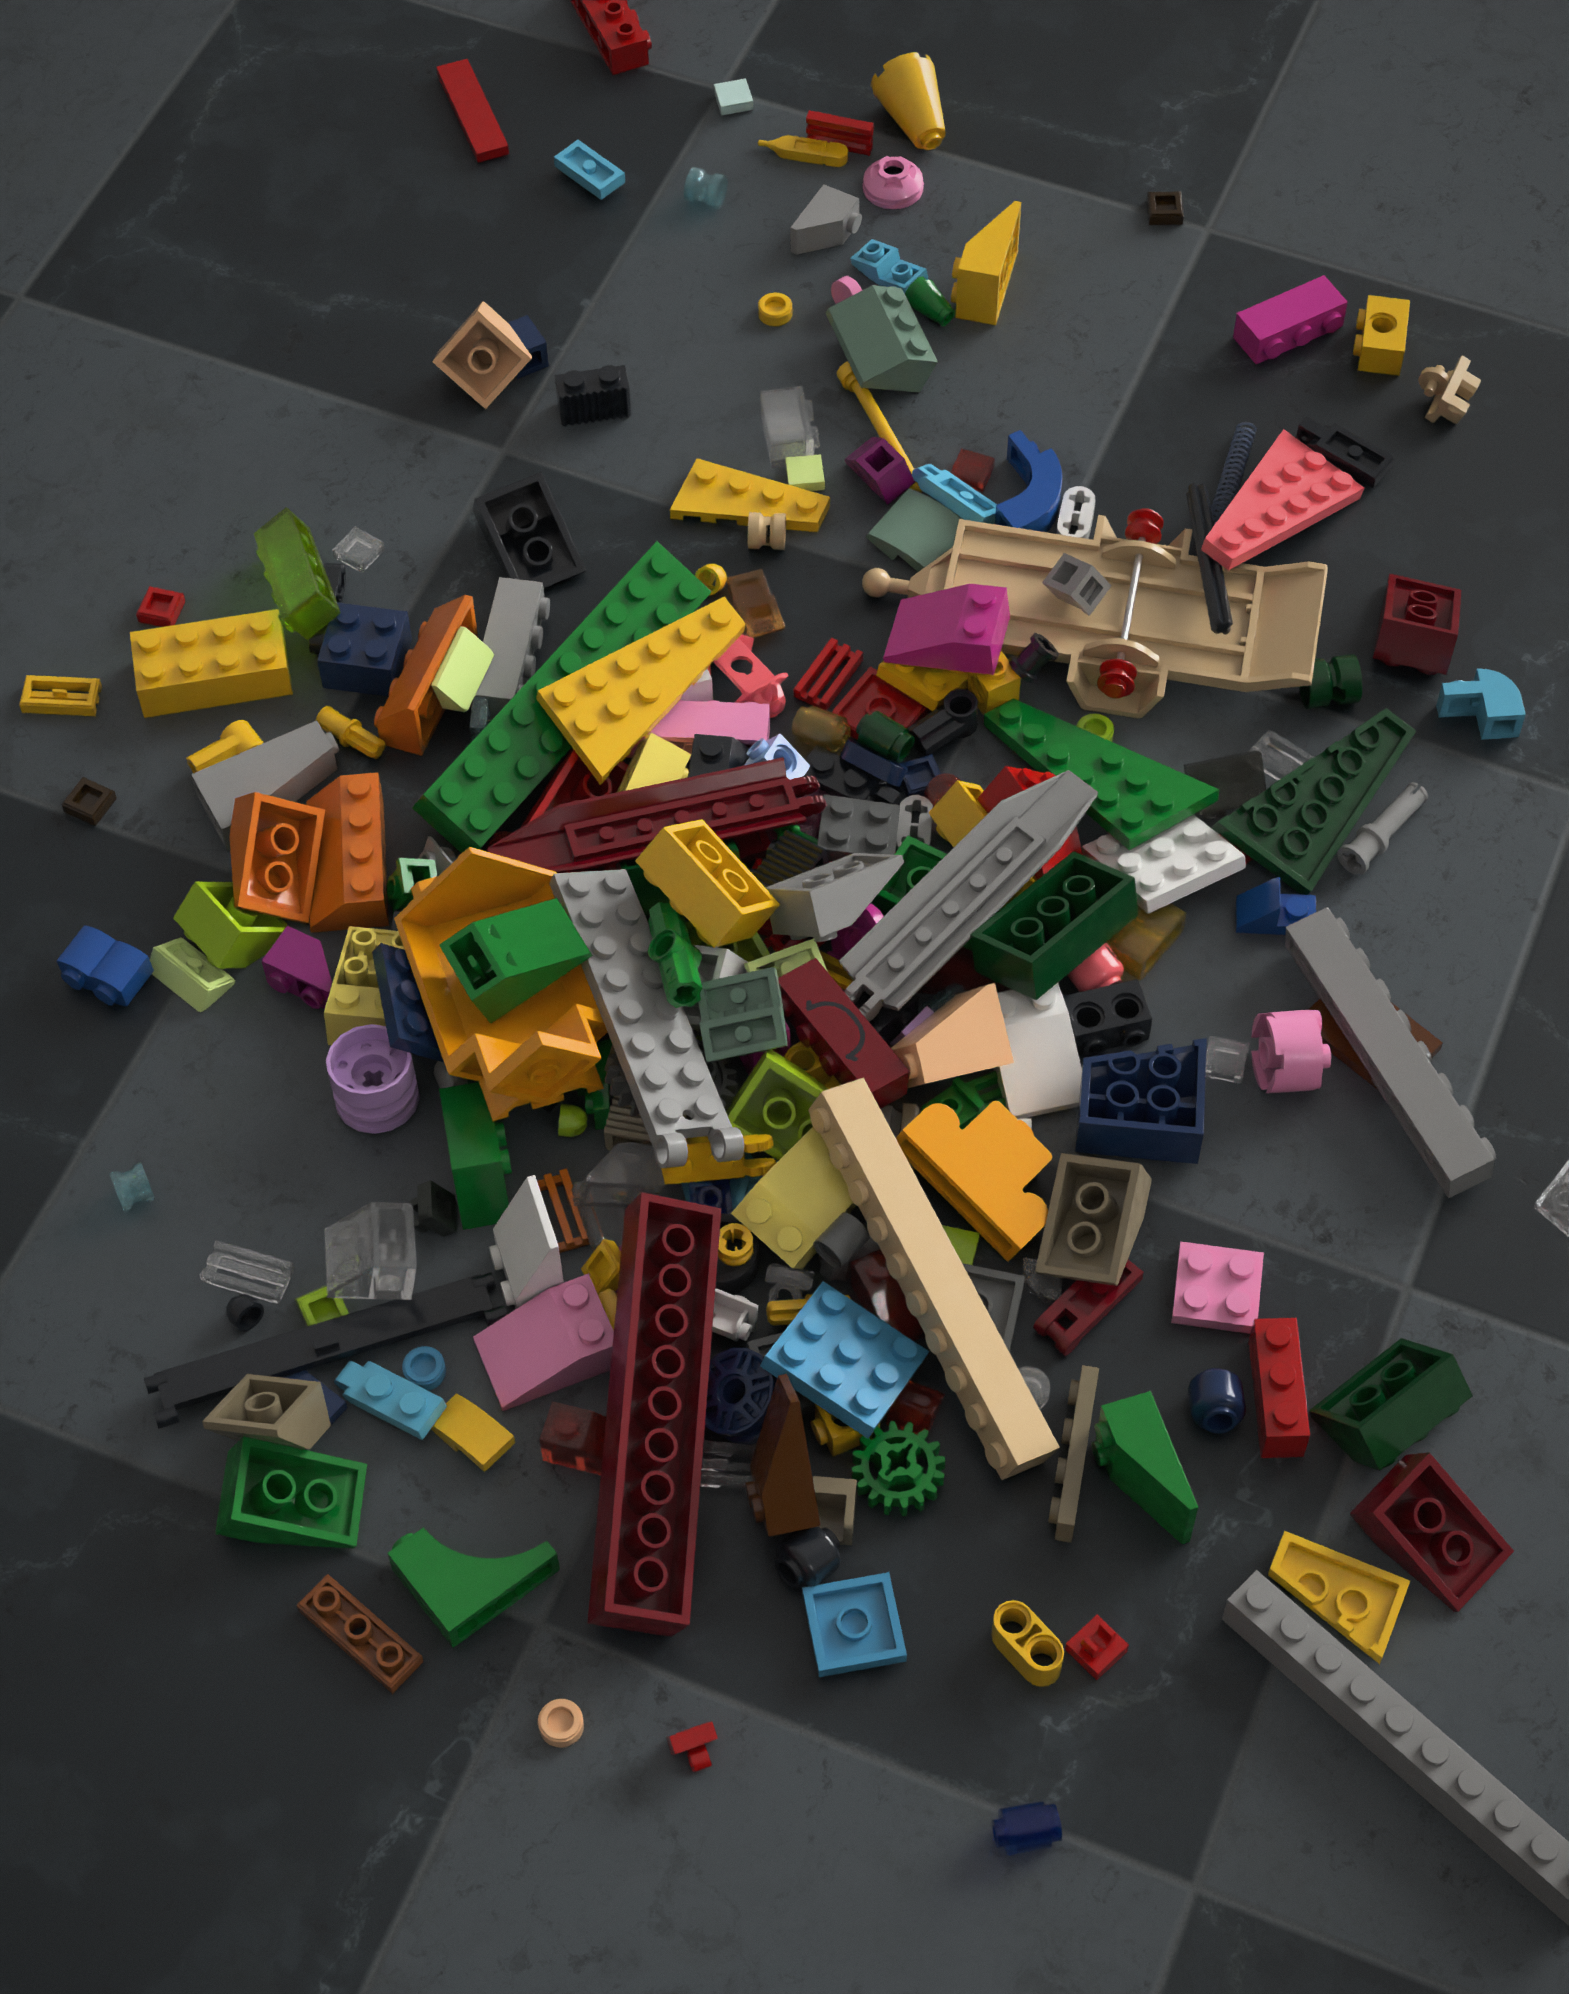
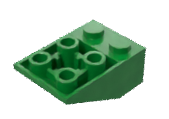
M557 898L472 922L439 944L471 1001L490 1023H493L593 956Z

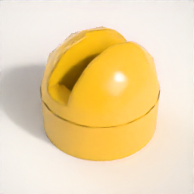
M707 564L699 568L695 573V577L712 591L710 595L722 590L727 581L725 570L717 564Z

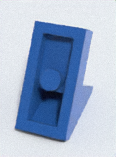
M1280 877L1273 878L1236 896V933L1286 935L1287 926L1316 913V895L1280 894Z

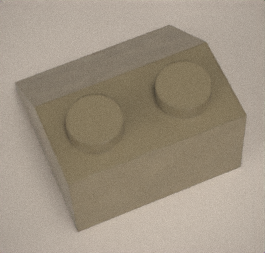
M246 1374L202 1421L204 1429L235 1441H239L243 1436L309 1450L331 1426L321 1382Z

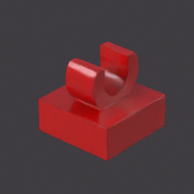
M1098 1614L1079 1630L1065 1646V1650L1096 1680L1124 1656L1129 1648V1644Z
M712 1721L666 1737L671 1755L686 1751L692 1772L712 1766L705 1747V1743L718 1739Z

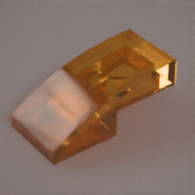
M762 569L727 578V587L735 609L746 623L744 630L747 636L755 638L785 630L775 596L770 593Z

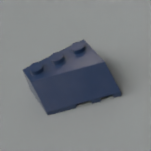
M1207 1038L1193 1040L1192 1045L1173 1048L1172 1044L1157 1046L1156 1051L1135 1054L1129 1050L1083 1058L1075 1152L1198 1164L1204 1135Z

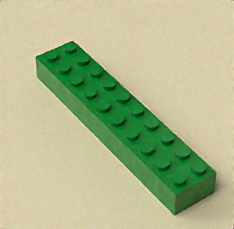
M656 541L414 804L412 809L461 853L469 847L480 849L572 747L537 701V691L693 613L712 591Z

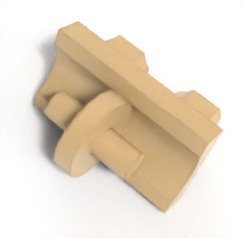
M1462 355L1454 370L1447 373L1442 365L1427 367L1422 370L1419 384L1424 389V394L1428 397L1435 395L1425 416L1427 420L1434 423L1441 415L1457 424L1466 414L1470 404L1455 394L1469 400L1479 387L1481 380L1467 371L1471 360Z

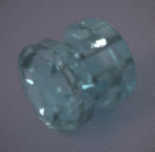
M141 1161L133 1164L130 1170L123 1173L117 1170L109 1173L123 1211L132 1209L136 1202L145 1201L148 1203L155 1200Z

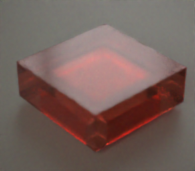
M961 448L950 473L975 490L983 492L995 467V458Z

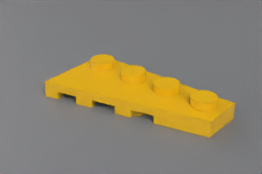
M696 458L670 508V519L683 520L684 516L700 517L701 522L716 523V519L737 520V525L748 526L749 512H761L763 516L769 517L775 513H785L786 530L818 532L830 508V497Z

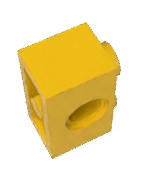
M1368 295L1366 308L1358 310L1356 330H1362V335L1356 334L1353 355L1359 356L1358 371L1400 376L1405 353L1410 300Z

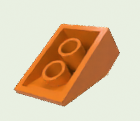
M257 792L235 798L229 834L235 908L304 924L309 923L325 815L324 809Z

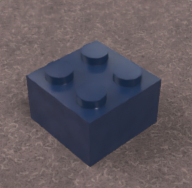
M335 602L317 659L323 688L389 697L390 685L395 677L399 678L404 668L405 656L412 641L408 612Z

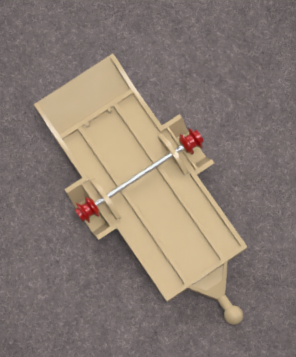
M1142 508L1134 510L1128 515V526L1125 529L1126 539L1116 537L1106 516L1098 515L1093 540L959 519L953 547L912 576L910 580L891 578L885 570L873 568L863 576L862 587L869 596L876 598L882 597L888 592L908 595V598L965 584L1007 587L1010 620L1001 648L1003 653L1019 655L1031 642L1030 637L1034 633L1041 634L1058 651L1059 656L1055 662L1069 664L1066 682L1082 709L1142 718L1164 697L1167 680L1242 692L1311 685L1328 567L1326 564L1309 561L1268 567L1241 563L1229 571L1222 566L1233 625L1230 627V633L1226 635L1223 633L1215 634L1210 626L1198 556L1188 555L1193 529L1185 528L1168 546L1160 545L1158 543L1162 536L1160 530L1164 525L1163 518L1151 509ZM1063 553L1092 565L1111 584L1110 589L1090 616L1081 609L1058 599L1042 583Z

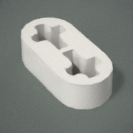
M1075 486L1065 492L1056 534L1089 539L1095 510V495L1090 489L1083 486ZM1076 502L1083 503L1081 511H1074ZM1071 525L1078 526L1076 534H1069Z

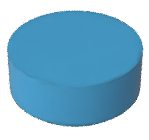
M428 1346L417 1347L411 1350L403 1360L402 1370L404 1378L428 1391L438 1387L446 1376L444 1358L435 1348Z

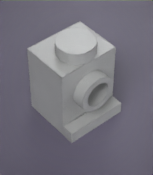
M1063 553L1042 582L1058 599L1081 609L1089 616L1111 587V584L1092 565L1066 553Z

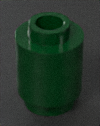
M875 711L871 715L865 714L856 728V733L859 734L858 743L887 759V761L890 759L901 763L908 756L914 745L915 738L909 734V729L880 711Z

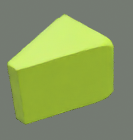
M331 1282L295 1298L307 1326L349 1314L336 1282Z

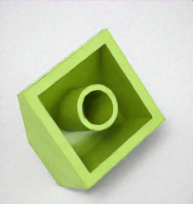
M195 881L173 917L184 930V935L196 943L205 953L207 961L218 969L248 967L268 953L288 926L282 918L235 908L233 882Z

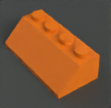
M463 595L434 608L428 622L424 621L422 623L414 649L408 650L404 659V668L399 678L395 677L390 685L389 698L384 706L378 708L375 714L374 726L378 729L379 738L385 742L386 746L420 756L423 755L446 710L442 708L431 686L436 673L460 626L466 627L478 638L472 596Z
M379 773L342 775L306 801L308 806L325 810L310 911L311 933L348 930L349 926L364 928L389 926L388 896L386 893L387 867L384 799Z

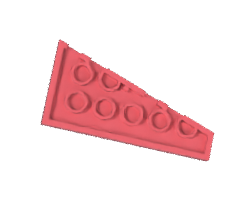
M1283 429L1208 533L1201 550L1229 571L1356 502L1361 498L1365 487L1356 482L1351 475L1341 471L1327 461L1322 454L1313 451Z

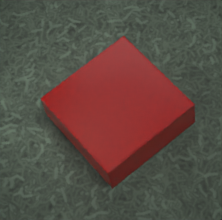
M149 586L136 613L138 622L159 627L175 625L186 602L184 593Z

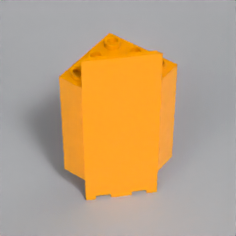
M469 847L439 876L417 882L411 888L414 899L394 918L448 1075L479 1081L492 1121L509 1117V1112L513 1108L530 1103L532 1109H537L564 1101L563 1093L585 1088L590 1093L604 1089L595 1066L602 1059L596 1042L608 1032L581 964L493 1023H490L471 1001L439 944L472 922L555 899L549 883L553 874L557 872Z

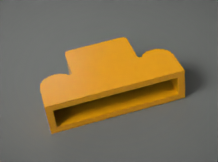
M993 1101L964 1129H960L959 1118L953 1109L940 1103L931 1104L899 1133L896 1140L908 1162L1009 1262L1046 1224L1047 1205L1036 1194L1024 1193L1023 1188L1052 1160V1154L1034 1136L1031 1128L1025 1122L1018 1120L999 1101Z

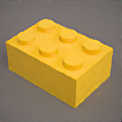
M703 819L663 827L635 860L643 869L645 878L652 885L662 890L670 899L671 907L680 915L685 916L696 928L698 937L713 948L752 938L780 906V903Z

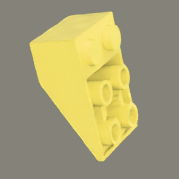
M349 926L324 1010L328 1045H332L341 1034L355 1027L370 1024L386 1026L372 952L380 943L404 949L398 931Z

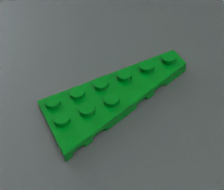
M1014 698L984 714V726L1036 771L1051 772L1054 775H1059L1070 770L1095 789L1098 795L1086 811V814L1128 850L1135 848L1219 800V789Z

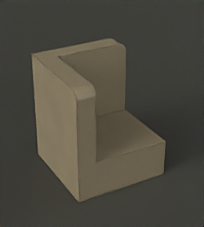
M813 1476L821 1524L819 1527L830 1529L838 1538L840 1545H852L857 1480Z

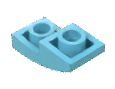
M871 239L850 258L851 264L879 286L902 288L904 294L917 278L924 277L928 280L926 268L901 260L898 248Z

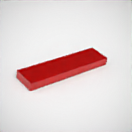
M468 59L437 66V76L477 162L508 155V143Z

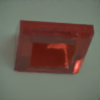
M909 1381L889 1409L886 1421L887 1426H889L890 1421H895L897 1429L904 1430L906 1424L910 1422L913 1424V1433L916 1435L924 1429L930 1431L945 1394Z

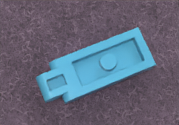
M926 464L912 471L914 481L918 483L919 488L964 520L995 524L997 504L949 471L939 470L932 464Z
M349 1361L334 1380V1383L345 1391L342 1396L348 1402L420 1440L425 1438L447 1408L443 1398L371 1361H367L364 1366Z

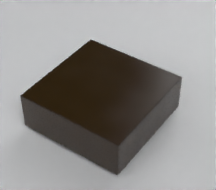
M1181 191L1147 192L1146 202L1149 225H1183L1184 212Z
M82 777L61 805L65 813L96 826L116 801L117 797L115 791Z

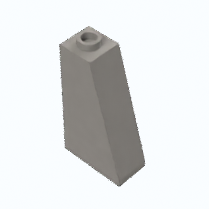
M316 720L191 774L197 797L227 851H230L229 834L235 798L257 792L296 802L337 770L334 754L339 752V748L330 731L324 733Z

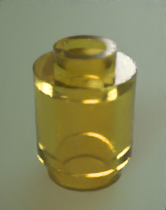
M802 706L794 717L792 734L798 736L801 742L812 746L818 745L835 753L839 748H843L847 739L850 738L851 728L847 726V718L815 706H810L809 708Z

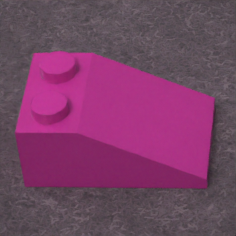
M965 584L902 599L883 656L884 662L994 675L1010 620L1007 587Z

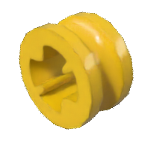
M730 1223L720 1229L719 1260L729 1266H740L749 1261L753 1254V1236L751 1231L746 1226L738 1223ZM731 1239L732 1243H734V1239L742 1240V1249L738 1250L735 1247V1251L728 1250L727 1241Z

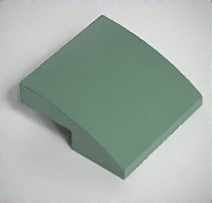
M908 488L867 534L866 538L891 560H894L899 555L919 572L953 547L958 522L962 518L936 500Z
M775 967L701 982L703 989L700 992L701 1000L698 1002L701 1015L699 1025L707 1063L788 1046L782 997Z

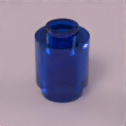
M1043 1801L1001 1808L998 1811L999 1819L992 1820V1832L996 1847H1004L1008 1856L1051 1848L1053 1842L1062 1841L1061 1821L1055 1804L1045 1805Z

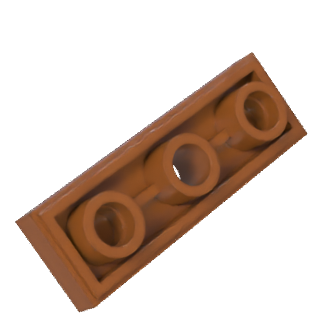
M329 1574L296 1605L302 1615L392 1694L424 1662L421 1654ZM358 1628L366 1629L360 1635L353 1634V1632Z

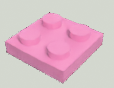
M1180 1242L1171 1323L1250 1334L1254 1319H1258L1264 1253Z

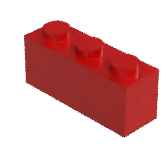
M1297 1318L1254 1319L1249 1337V1351L1261 1458L1304 1457L1310 1438Z

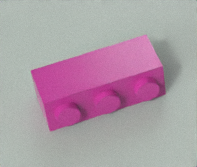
M1323 275L1236 314L1233 338L1255 364H1259L1265 360L1274 359L1281 353L1297 346L1306 345L1315 338L1327 333H1333L1340 327H1343L1348 302Z

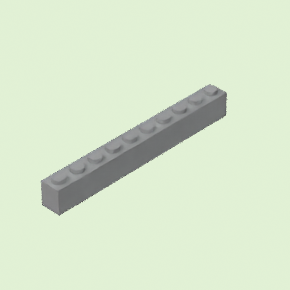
M1256 1570L1227 1599L1222 1620L1569 1926V1841Z

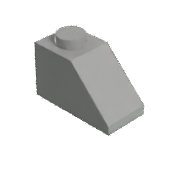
M823 184L790 227L791 253L797 255L843 245L851 233L855 234L861 225L862 215L859 214V198Z

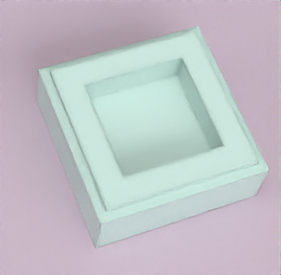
M746 79L714 84V94L721 115L753 110V99Z

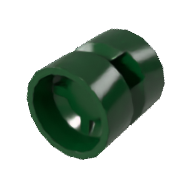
M1356 655L1333 656L1329 663L1323 658L1315 659L1312 684L1299 687L1301 700L1306 709L1327 707L1331 700L1337 705L1359 703L1361 701L1362 674Z

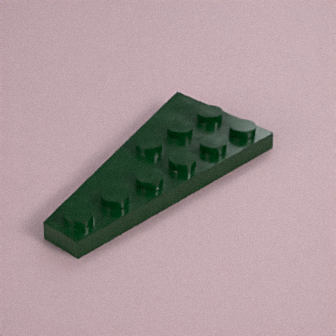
M1386 708L1338 742L1336 741L1327 747L1322 753L1311 758L1272 784L1264 792L1250 799L1228 816L1226 815L1217 821L1211 828L1276 877H1280V880L1299 894L1308 895L1319 881L1416 730Z

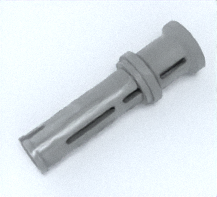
M1409 783L1405 790L1372 824L1362 825L1356 832V838L1350 844H1345L1338 850V860L1348 872L1354 875L1364 874L1369 868V862L1376 855H1381L1387 850L1390 837L1428 800V793L1424 787L1421 786L1413 794L1412 792L1418 787V783Z

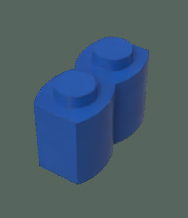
M86 925L81 928L57 959V964L62 973L61 978L64 982L77 990H80L82 987L92 990L99 1000L108 1005L116 1003L127 1007L154 971L150 959L145 953L127 943L116 941L104 932Z

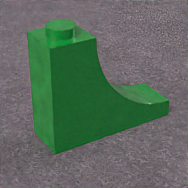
M424 1527L415 1534L408 1533L399 1538L394 1543L392 1550L387 1553L393 1572L453 1648L560 1570L557 1552L547 1540L537 1547L517 1555L502 1558H479L468 1556L446 1547L432 1537Z

